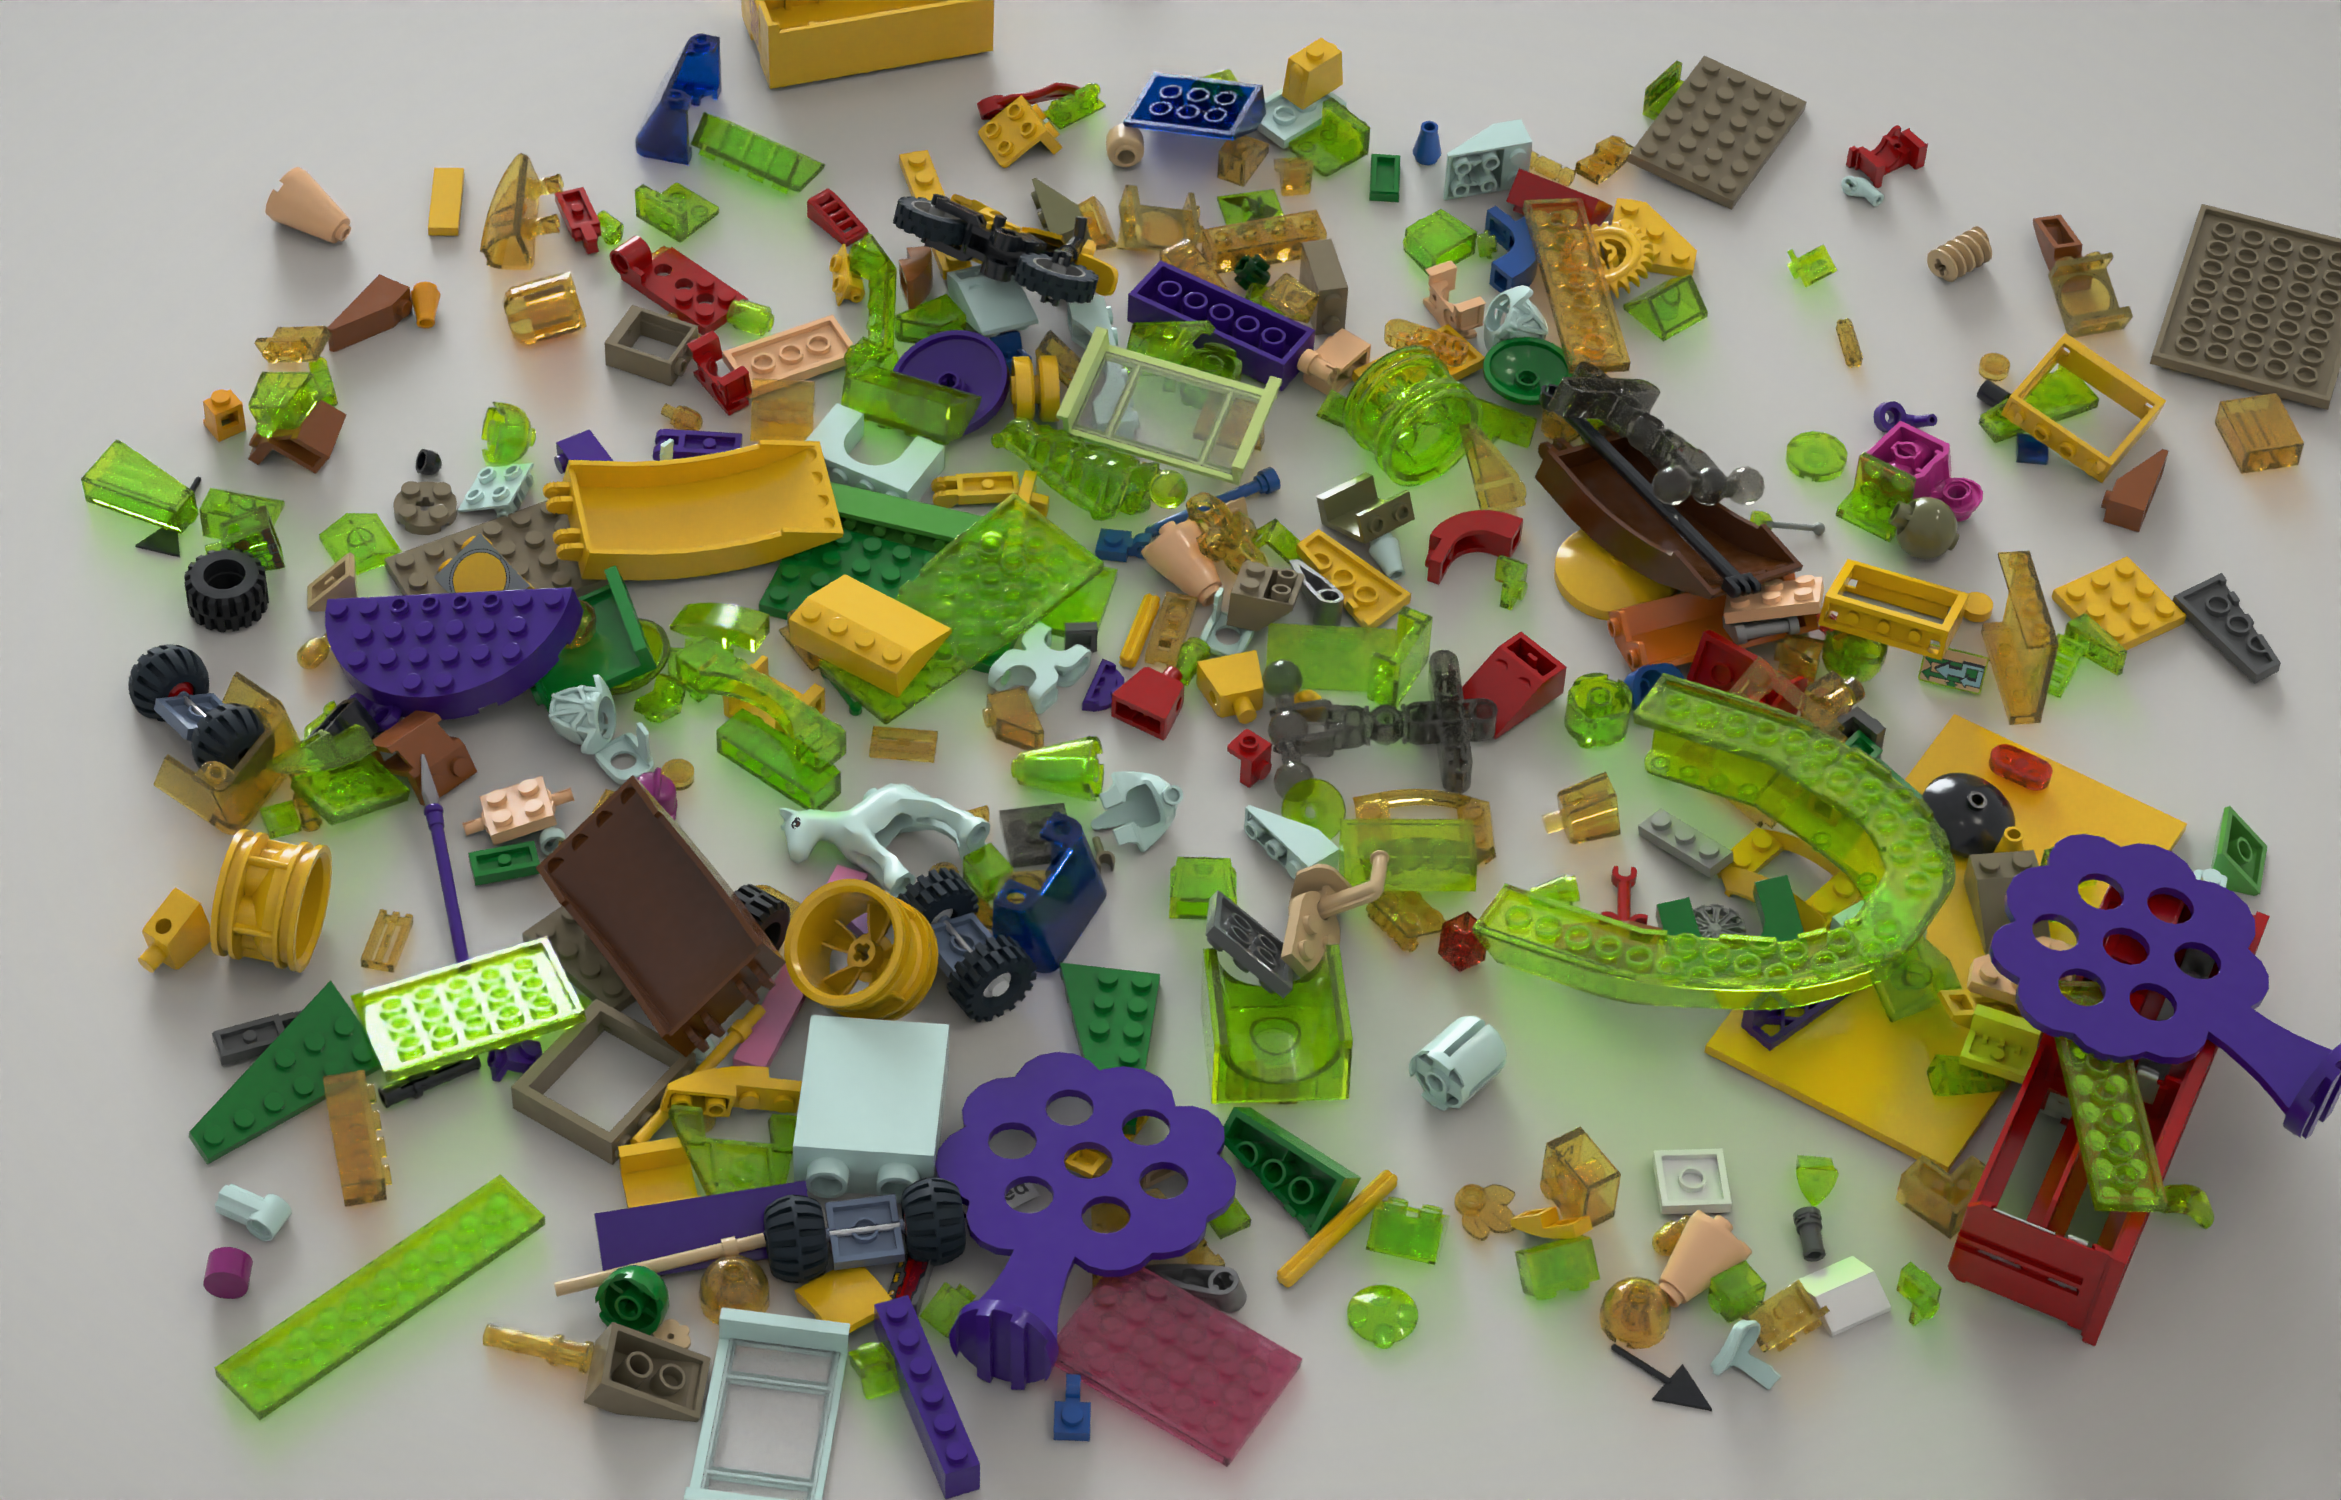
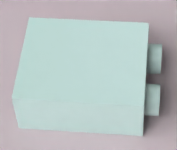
M811 1015L793 1142L794 1182L806 1181L807 1190L821 1198H837L845 1193L879 1196L895 1194L896 1202L901 1203L902 1193L908 1186L924 1178H936L935 1162L938 1149L940 1148L949 1071V1024Z

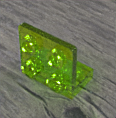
M674 183L661 194L644 184L635 189L636 217L680 243L719 214L718 206L679 183Z
M1862 452L1858 460L1853 490L1837 507L1836 516L1890 542L1895 537L1896 530L1895 526L1888 523L1890 514L1899 501L1906 504L1912 501L1916 478L1879 458Z

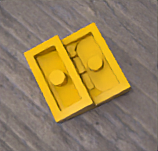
M865 1267L833 1269L794 1290L797 1302L813 1313L816 1319L849 1323V1333L874 1320L875 1304L892 1300L882 1285Z

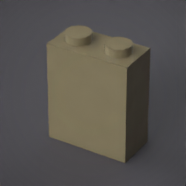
M1332 239L1302 242L1299 288L1312 327L1315 330V335L1337 333L1341 328L1345 329L1348 285Z

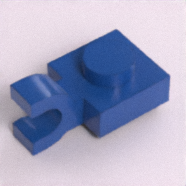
M1101 528L1095 549L1096 559L1127 562L1128 556H1136L1146 560L1141 551L1151 542L1152 535L1151 533H1139L1132 538V531Z
M1066 1374V1400L1055 1401L1053 1440L1090 1441L1091 1402H1080L1081 1374Z

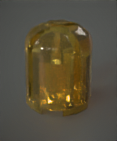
M560 272L510 287L504 295L502 303L513 338L520 344L534 345L580 331L581 328L587 327L570 272Z

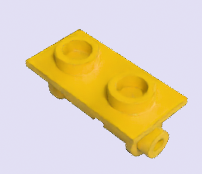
M842 244L838 253L832 256L829 270L833 274L832 291L835 292L837 306L841 305L843 299L858 303L865 296L863 280L860 279L862 277L860 258L854 253H847L846 244Z

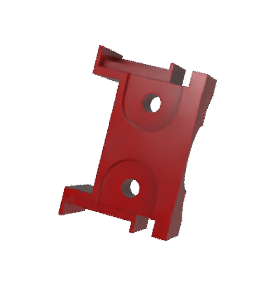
M1896 125L1887 135L1882 137L1879 145L1872 151L1863 146L1859 148L1855 146L1850 147L1846 166L1848 168L1855 166V170L1860 169L1870 178L1873 186L1879 188L1882 186L1883 176L1907 164L1915 170L1923 167L1928 143L1923 142L1910 128L1901 131V127Z
M713 330L687 344L698 367V370L693 372L695 378L728 416L750 405L746 396L752 394L753 391L749 371L743 365L724 376L719 377L717 374L718 365L716 361L722 359L723 355L719 337Z

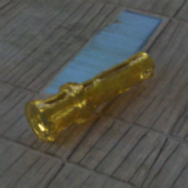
M493 1323L487 1324L483 1334L484 1346H492L544 1358L547 1363L554 1367L562 1364L578 1368L580 1373H587L591 1365L594 1343L587 1340L585 1343L565 1339V1336L561 1334L553 1335L550 1338L494 1325Z

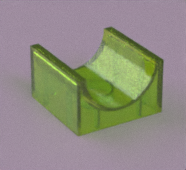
M1339 944L1326 945L1324 954L1317 966L1305 976L1293 981L1292 990L1284 999L1276 992L1274 994L1269 993L1262 986L1248 984L1234 978L1220 964L1216 949H1203L1200 1008L1211 1104L1349 1099L1353 1037Z

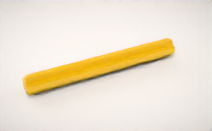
M1389 1170L1382 1171L1277 1271L1278 1282L1287 1288L1293 1286L1397 1186V1176Z

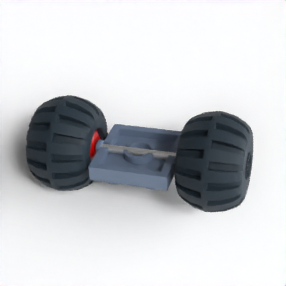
M166 644L149 649L146 655L142 654L137 659L138 664L133 665L128 682L129 695L135 708L141 715L147 718L168 723L183 739L191 741L194 761L203 774L219 783L240 784L248 781V778H254L258 775L260 769L263 770L268 764L267 760L271 758L273 752V735L268 722L261 713L244 704H224L214 693H208L209 675L202 659L188 648L180 645Z
M928 1177L914 1182L903 1191L901 1196L902 1219H899L895 1194L825 1203V1214L828 1228H825L822 1208L817 1200L804 1195L794 1194L778 1198L769 1204L764 1211V1236L770 1271L774 1277L785 1282L804 1283L813 1280L827 1269V1243H830L834 1270L905 1262L902 1234L905 1237L908 1255L914 1261L928 1262L931 1259V1265L933 1266L952 1262L963 1254L966 1247L965 1219L959 1189L953 1182L943 1178Z

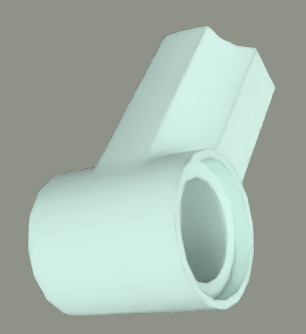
M234 1184L225 1185L219 1192L217 1202L215 1203L217 1213L246 1225L249 1232L262 1241H271L292 1214L291 1207L281 1197L267 1194L263 1198Z

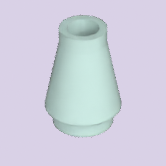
M1386 533L1370 541L1369 553L1385 575L1393 581L1402 578L1405 575V571L1402 565L1398 539L1394 538L1392 534Z

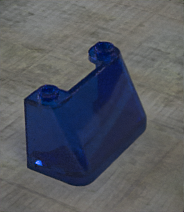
M700 33L690 37L661 80L635 138V149L639 155L646 158L689 165L692 158V147L689 146L688 111L691 105L700 106L701 99L706 96L712 95V99L718 100L722 91L720 37Z

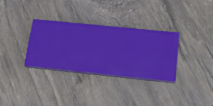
M806 1181L594 1213L602 1271L721 1243L720 1239L735 1236L738 1239L759 1233L764 1234L765 1208L776 1199L794 1194L808 1197ZM766 1247L741 1252L739 1257L725 1260L724 1257L658 1272L657 1274L664 1276L768 1259Z

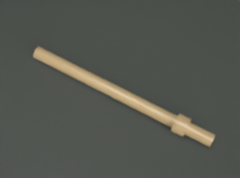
M763 1233L738 1239L732 1236L720 1239L721 1243L630 1265L645 1266L658 1273L724 1257L725 1260L739 1257L741 1252L766 1247V1241ZM618 1268L555 1282L556 1296L599 1287Z

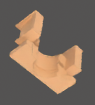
M1452 260L1425 269L1429 274L1428 285L1430 286L1428 288L1430 296L1423 299L1425 307L1441 327L1449 324L1465 340L1475 338L1477 332L1474 328L1484 325L1485 301L1479 296L1458 304L1448 302L1449 291L1455 289L1457 267Z

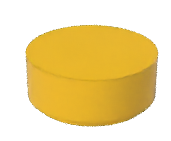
M1968 593L1969 597L1963 617L1972 622L1988 620L1993 610L1992 599L1984 593Z

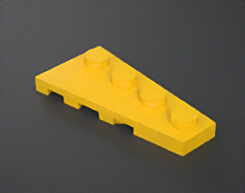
M1317 529L1297 544L1296 553L1306 565L1326 578L1344 595L1343 607L1367 634L1410 603V592L1320 529Z

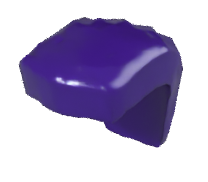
M354 693L350 696V698L356 697L379 726L376 733H383L399 722L402 710L395 704L389 706L380 705L359 693Z

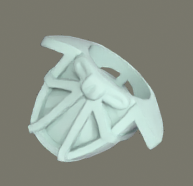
M1521 285L1503 291L1490 303L1484 320V342L1487 352L1497 343L1510 338L1534 337L1545 340L1546 335H1548V326L1542 313L1529 300L1534 291L1528 286ZM1503 312H1505L1507 314L1504 323L1502 324V326H1500V321Z
M599 674L593 675L596 687L579 685L578 687L564 689L556 694L553 693L549 708L550 714H548L550 723L556 733L575 744L582 745L581 752L588 755L597 753L607 745L616 729L615 703L607 684ZM605 714L608 718V724H605Z

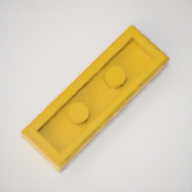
M434 167L428 235L459 236L465 177L464 168Z

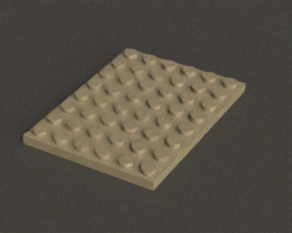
M2201 204L2150 364L2328 410L2341 367V239Z

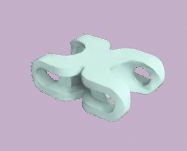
M1041 622L1035 624L1022 636V648L1024 650H1007L992 665L988 676V685L999 692H1004L1015 685L1030 687L1028 690L1029 706L1027 708L1037 714H1042L1057 701L1058 689L1056 686L1069 687L1074 685L1086 673L1091 662V650L1080 644H1076L1064 651L1050 649L1052 644V628Z

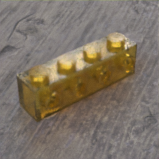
M1310 210L1203 229L1201 252L1211 274L1214 275L1234 271L1236 263L1246 255L1253 258L1255 254H1258L1269 265L1301 259L1302 242L1327 239V231L1317 210Z
M365 1070L323 1076L325 1099L344 1206L387 1200L385 1186L392 1185L389 1164L382 1165L381 1158L387 1157L384 1136L377 1137L376 1131L382 1130L379 1109L372 1110L371 1104L377 1103L374 1082L367 1083Z

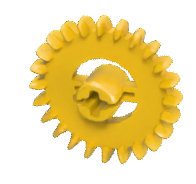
M1615 221L1612 225H1609L1608 222H1603L1600 227L1594 224L1591 225V230L1584 228L1581 230V235L1574 234L1571 237L1572 242L1564 244L1565 250L1559 253L1560 259L1557 262L1558 276L1562 280L1564 287L1569 288L1573 295L1579 291L1580 297L1584 299L1587 291H1589L1592 301H1595L1597 293L1601 292L1604 301H1607V294L1610 290L1618 299L1620 287L1630 294L1629 282L1640 287L1638 275L1644 279L1648 278L1647 270L1653 269L1652 261H1654L1655 256L1653 245L1649 241L1647 234L1641 233L1640 228H1632L1631 224L1625 223L1621 226L1620 222ZM1615 246H1619L1626 252V256L1621 264ZM1600 248H1603V250H1604L1605 257H1606V261H1607L1608 267H1609L1610 269H1607V267H1606V263H1605V260L1603 259L1602 252H1601V249H1600ZM1590 252L1594 271H1591L1584 265V261Z

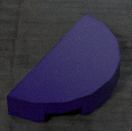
M1102 658L1082 702V711L1096 712L1107 710L1111 707L1113 692L1122 686L1125 681L1124 676L1116 669L1114 663Z

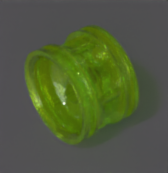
M1418 345L1396 349L1374 362L1354 383L1346 397L1342 410V423L1346 432L1360 447L1374 453L1377 465L1394 483L1408 487L1422 485L1440 477L1456 465L1473 445L1483 421V408L1478 398L1463 383L1456 381L1449 374L1447 366L1433 351Z

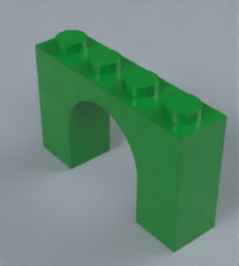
M1788 875L1754 883L1753 896L1763 932L1753 945L1740 951H1722L1705 941L1699 932L1690 897L1657 904L1656 920L1658 927L1662 928L1661 938L1676 990L1681 988L1696 990L1707 982L1717 980L1719 983L1733 981L1738 975L1747 973L1754 976L1761 975L1773 967L1783 965L1784 968H1792L1807 960L1809 948Z

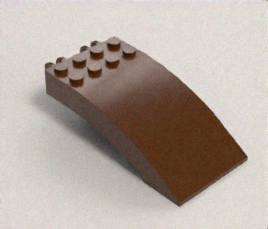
M1607 424L1598 428L1597 431L1740 574L1750 572L1760 583H1764L1802 570L1803 565L1765 523L1758 526L1739 516L1708 495L1675 466L1639 424L1634 425L1632 430L1619 434L1615 429H1612V426ZM1560 437L1554 439L1553 444L1546 441L1538 445V453L1543 460L1535 475L1536 480L1571 520L1608 553L1633 570L1659 584L1709 600L1727 594L1721 588L1723 579L1586 441L1584 442L1585 444L1573 447L1564 438Z
M634 775L536 867L558 902L578 923L621 978L661 1038L685 1057L690 1055L696 1048L705 1053L710 1048L705 1039L711 1034L721 1038L725 1034L721 1024L746 1000L756 1005L760 1001L756 991L761 986L771 990L776 985L771 977L786 963L727 882Z

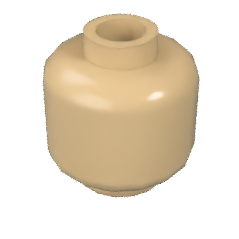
M1119 124L1109 130L1106 136V151L1109 160L1119 167H1131L1141 161L1144 156V138L1136 126Z

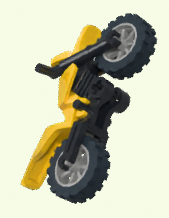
M933 194L931 201L923 197L915 198L913 196L898 199L893 224H896V227L904 229L906 233L915 234L916 237L921 238V242L925 243L924 246L934 248L962 262L973 261L982 264L980 273L988 278L1010 282L1012 275L1015 276L1014 280L1018 282L1017 284L1026 287L1029 291H1036L1039 295H1042L1040 300L1042 303L1050 302L1055 307L1059 306L1060 299L1070 303H1074V301L1081 304L1085 302L1090 303L1095 292L1101 296H1111L1117 286V269L1093 257L1097 245L1094 244L1093 240L1088 239L1085 243L1088 219L1086 217L1076 216L1073 237L1065 244V239L1062 235L1037 228H1021L1006 221L1007 217L1001 212L975 199L970 200L957 194H953L951 199L940 194Z

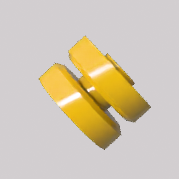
M1056 355L1039 356L1036 364V375L1033 373L1032 360L1029 356L1012 357L1010 397L1011 404H1013L1015 424L1032 423L1035 416V404H1038L1039 418L1042 422H1059V419L1056 417L1060 408L1059 371Z

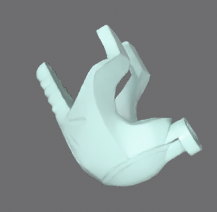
M1135 771L1113 772L1111 774L1113 784L1107 791L1098 794L1104 810H1108L1095 817L1091 821V827L1100 830L1101 828L1106 829L1107 827L1111 828L1112 826L1117 827L1120 825V827L1113 829L1118 846L1125 843L1137 844L1140 852H1145L1171 825L1176 816L1177 806L1183 799V792L1180 787L1170 785L1161 777L1153 774Z

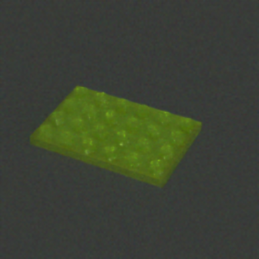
M547 936L350 996L354 1011L364 1027L368 1042L387 1083L402 1080L417 1073L438 1069L443 1065L463 1059H470L482 1053L503 1049L521 1041L535 1039L547 1033L568 1029L574 1025L587 1022L585 1010Z

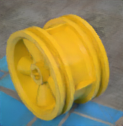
M860 879L836 880L813 891L796 909L786 931L784 958L787 971L795 986L809 999L832 1009L844 1017L893 1021L904 1017L915 1009L927 995L938 967L937 939L925 916L916 908L892 896L873 883ZM867 913L868 933L856 938L846 926L855 918ZM891 924L894 930L893 944L885 937ZM832 949L848 953V966L830 974ZM858 980L869 982V986L865 989L849 994Z

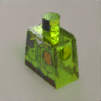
M266 505L221 522L219 525L221 541L205 545L206 555L211 550L221 551V548H228V550L237 548L241 549L242 553L247 551L252 553L253 558H258L261 561L265 571L285 568L282 546Z

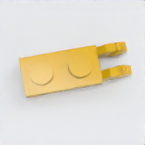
M1016 471L940 476L931 483L932 491L935 493L932 497L933 504L945 508H952L957 503L958 505L1016 502L1020 490L1018 472Z

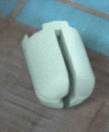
M1476 1016L1460 1017L1412 1057L1409 1063L1410 1077L1414 1074L1416 1075L1418 1082L1425 1090L1421 1096L1432 1106L1442 1111L1447 1110L1449 1107L1459 1109L1502 1071L1506 1063V1045L1498 1031L1490 1024L1485 1025L1484 1020Z

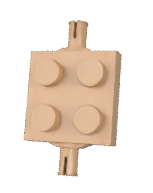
M539 776L479 796L482 805L481 817L463 822L462 824L466 836L486 830L490 834L493 845H497L557 825L555 818L556 806L575 800L570 787L551 794V791L546 788L543 776Z

